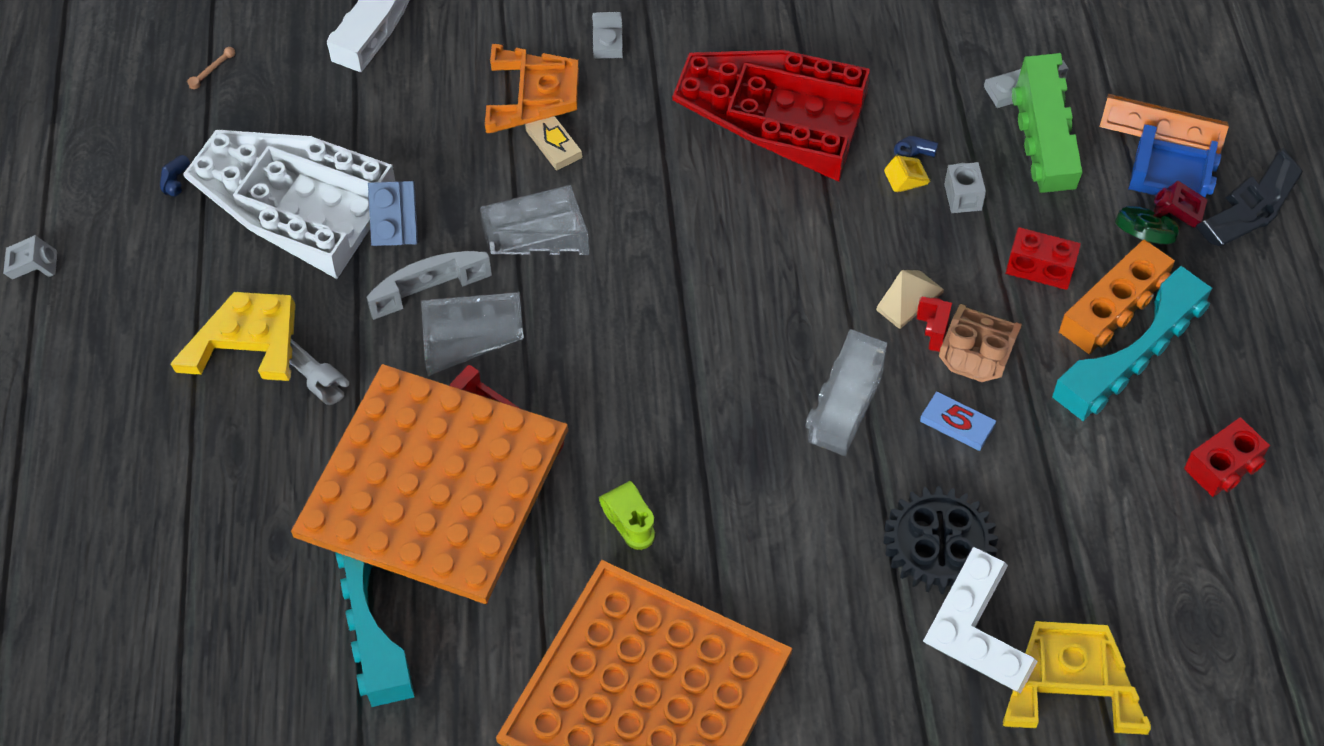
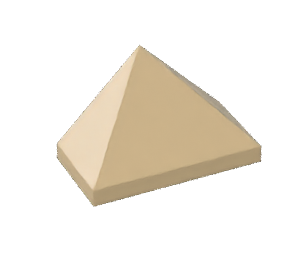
M901 270L876 310L901 329L917 315L920 297L938 298L944 289L921 271Z

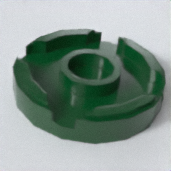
M1137 206L1122 208L1121 211L1119 210L1115 220L1117 226L1123 231L1137 238L1159 244L1174 243L1180 230L1178 224L1171 218L1162 215V218L1159 219L1154 216L1155 212Z

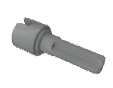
M291 339L290 346L293 350L292 359H289V363L307 378L308 389L327 405L339 402L344 397V392L338 386L348 387L349 381L331 364H320Z

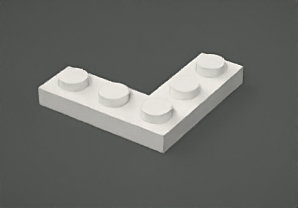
M973 547L923 642L1021 694L1038 661L975 628L1008 565L1004 561Z

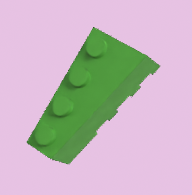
M1061 53L1025 57L1016 87L1012 88V102L1014 106L1018 105L1019 129L1021 131L1024 130L1026 136L1024 143L1027 156H1031L1032 179L1038 183L1040 193L1076 189L1082 175L1076 134L1069 135L1072 130L1073 119L1071 107H1064L1065 91H1067L1066 78H1059L1058 74L1059 66L1063 64Z

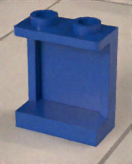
M1145 124L1137 147L1129 190L1157 195L1162 188H1168L1176 181H1180L1203 197H1206L1207 194L1212 195L1217 177L1212 176V171L1217 172L1221 159V154L1216 153L1218 142L1211 141L1209 149L1202 150L1154 139L1157 127Z

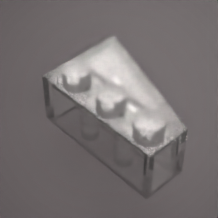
M571 185L480 207L483 231L491 254H530V251H550V255H560V251H579L580 255H589L588 231Z
M520 292L421 300L424 361L429 376L524 338Z
M852 329L849 330L839 357L836 358L833 364L829 381L822 386L818 397V407L816 410L812 409L808 415L805 427L809 428V443L846 456L882 379L887 342Z

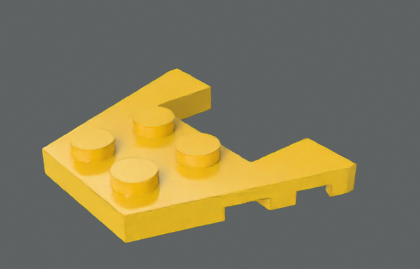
M233 292L171 363L172 368L176 373L202 375L214 348L265 351L266 354L258 369L262 379L289 381L291 378L289 359H292L293 350L290 342L291 335L294 334L295 302L292 296Z
M1036 621L1025 654L1035 658L1038 662L1021 694L1014 690L1012 691L1003 719V726L1037 728L1039 723L1037 692L1112 697L1114 733L1148 735L1151 730L1149 719L1147 716L1144 717L1138 703L1139 696L1135 687H1132L1124 670L1126 666L1109 626Z

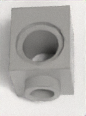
M979 162L948 165L944 185L951 213L982 211L986 189Z

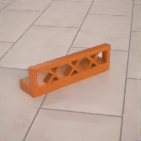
M1112 94L1107 96L1099 126L1141 137L1144 125H1151L1157 127L1154 139L1202 150H1208L1211 141H1217L1216 153L1221 154L1229 128L1226 121Z

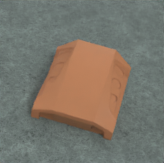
M960 304L942 343L939 357L953 373L980 382L1000 378L1003 375L1022 324L990 316Z

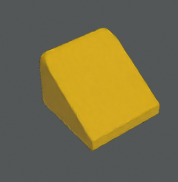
M896 155L884 170L895 192L928 185L930 182L920 160L917 158Z

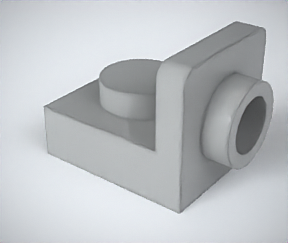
M621 12L593 13L594 59L623 58Z
M36 235L6 248L3 274L13 280L38 269L48 277L53 276L56 273L57 250Z

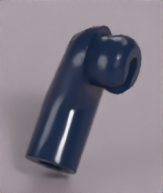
M909 136L895 145L894 154L895 156L911 158L918 154L935 157L939 143Z
M185 155L178 156L162 167L160 189L165 195L176 197L181 193L182 189L180 187L182 184L180 181H177V177L187 170L190 165V161Z

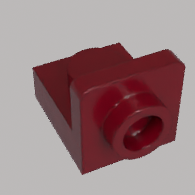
M1176 181L1168 188H1162L1157 193L1154 199L1156 204L1154 216L1160 219L1162 215L1171 213L1194 228L1203 220L1208 199L1180 181Z

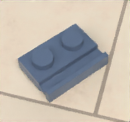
M415 181L369 182L371 246L418 244Z

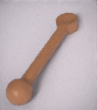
M226 47L224 54L197 77H190L187 81L191 89L199 88L201 80L227 58L235 56L234 48Z

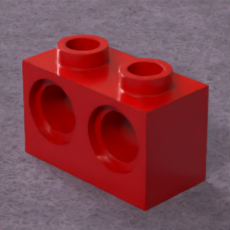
M1018 227L1005 274L1068 290L1081 243Z
M1240 417L1193 450L1184 469L1214 497L1222 490L1229 492L1234 489L1242 480L1241 477L1247 472L1252 475L1261 469L1266 463L1264 456L1270 445Z

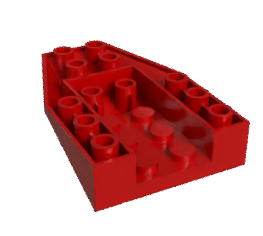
M786 50L689 53L672 100L756 145L839 182L867 95L870 69Z

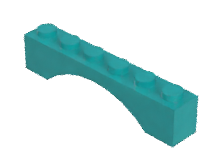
M1180 266L1160 285L1154 301L1153 323L1144 335L1129 347L1114 354L1096 359L1078 360L1057 380L1052 398L1082 421L1092 413L1095 415L1099 414L1108 403L1109 396L1113 393L1116 395L1120 394L1129 383L1128 378L1134 373L1140 375L1148 366L1149 359L1154 354L1157 356L1161 355L1168 347L1170 339L1174 335L1177 337L1181 336L1188 328L1190 320L1194 316L1200 318L1210 305L1207 299L1212 288Z
M335 552L339 569L345 568L346 578L340 579L344 600L350 599L352 609L346 610V618L349 630H356L357 641L351 642L355 663L361 662L363 673L357 674L360 695L368 696L371 707L414 698L409 665L404 650L392 642L378 627L369 610L368 584L373 565Z

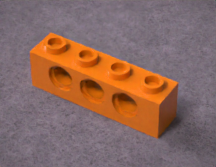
M1142 240L1064 314L1059 333L1089 355L1098 346L1101 348L1105 347L1112 339L1114 331L1118 327L1123 329L1128 325L1134 316V311L1138 308L1142 310L1150 303L1154 296L1153 293L1171 275L1170 272L1175 260L1146 240Z

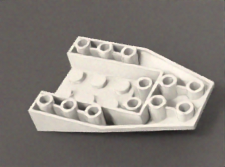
M215 130L184 172V177L247 229L338 279L370 230L368 183L396 182L391 164L312 136Z

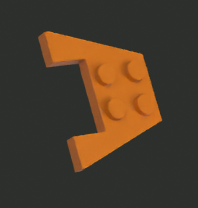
M492 44L490 60L492 71L520 70L518 104L486 105V133L501 131L577 110L578 60L545 53L542 54V57L527 54L525 49L516 48L514 52L504 50L503 45Z

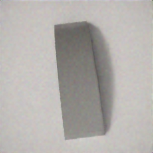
M478 251L452 252L432 256L398 270L377 285L367 296L373 320L403 309L401 298L458 277L463 287L492 276L489 256L487 252Z

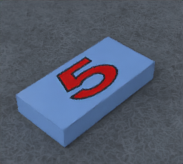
M937 391L920 419V422L978 451L982 449L996 424V420Z

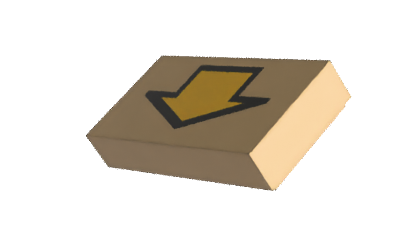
M555 116L525 124L526 132L556 171L582 158L581 149Z

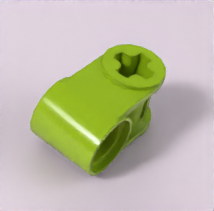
M631 481L599 496L600 505L606 517L614 524L629 547L642 550L652 545L655 540L653 528L654 515Z

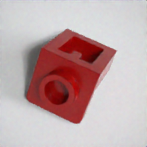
M922 296L918 304L917 319L927 322L925 336L930 337L928 349L940 352L949 324L952 303L939 298Z

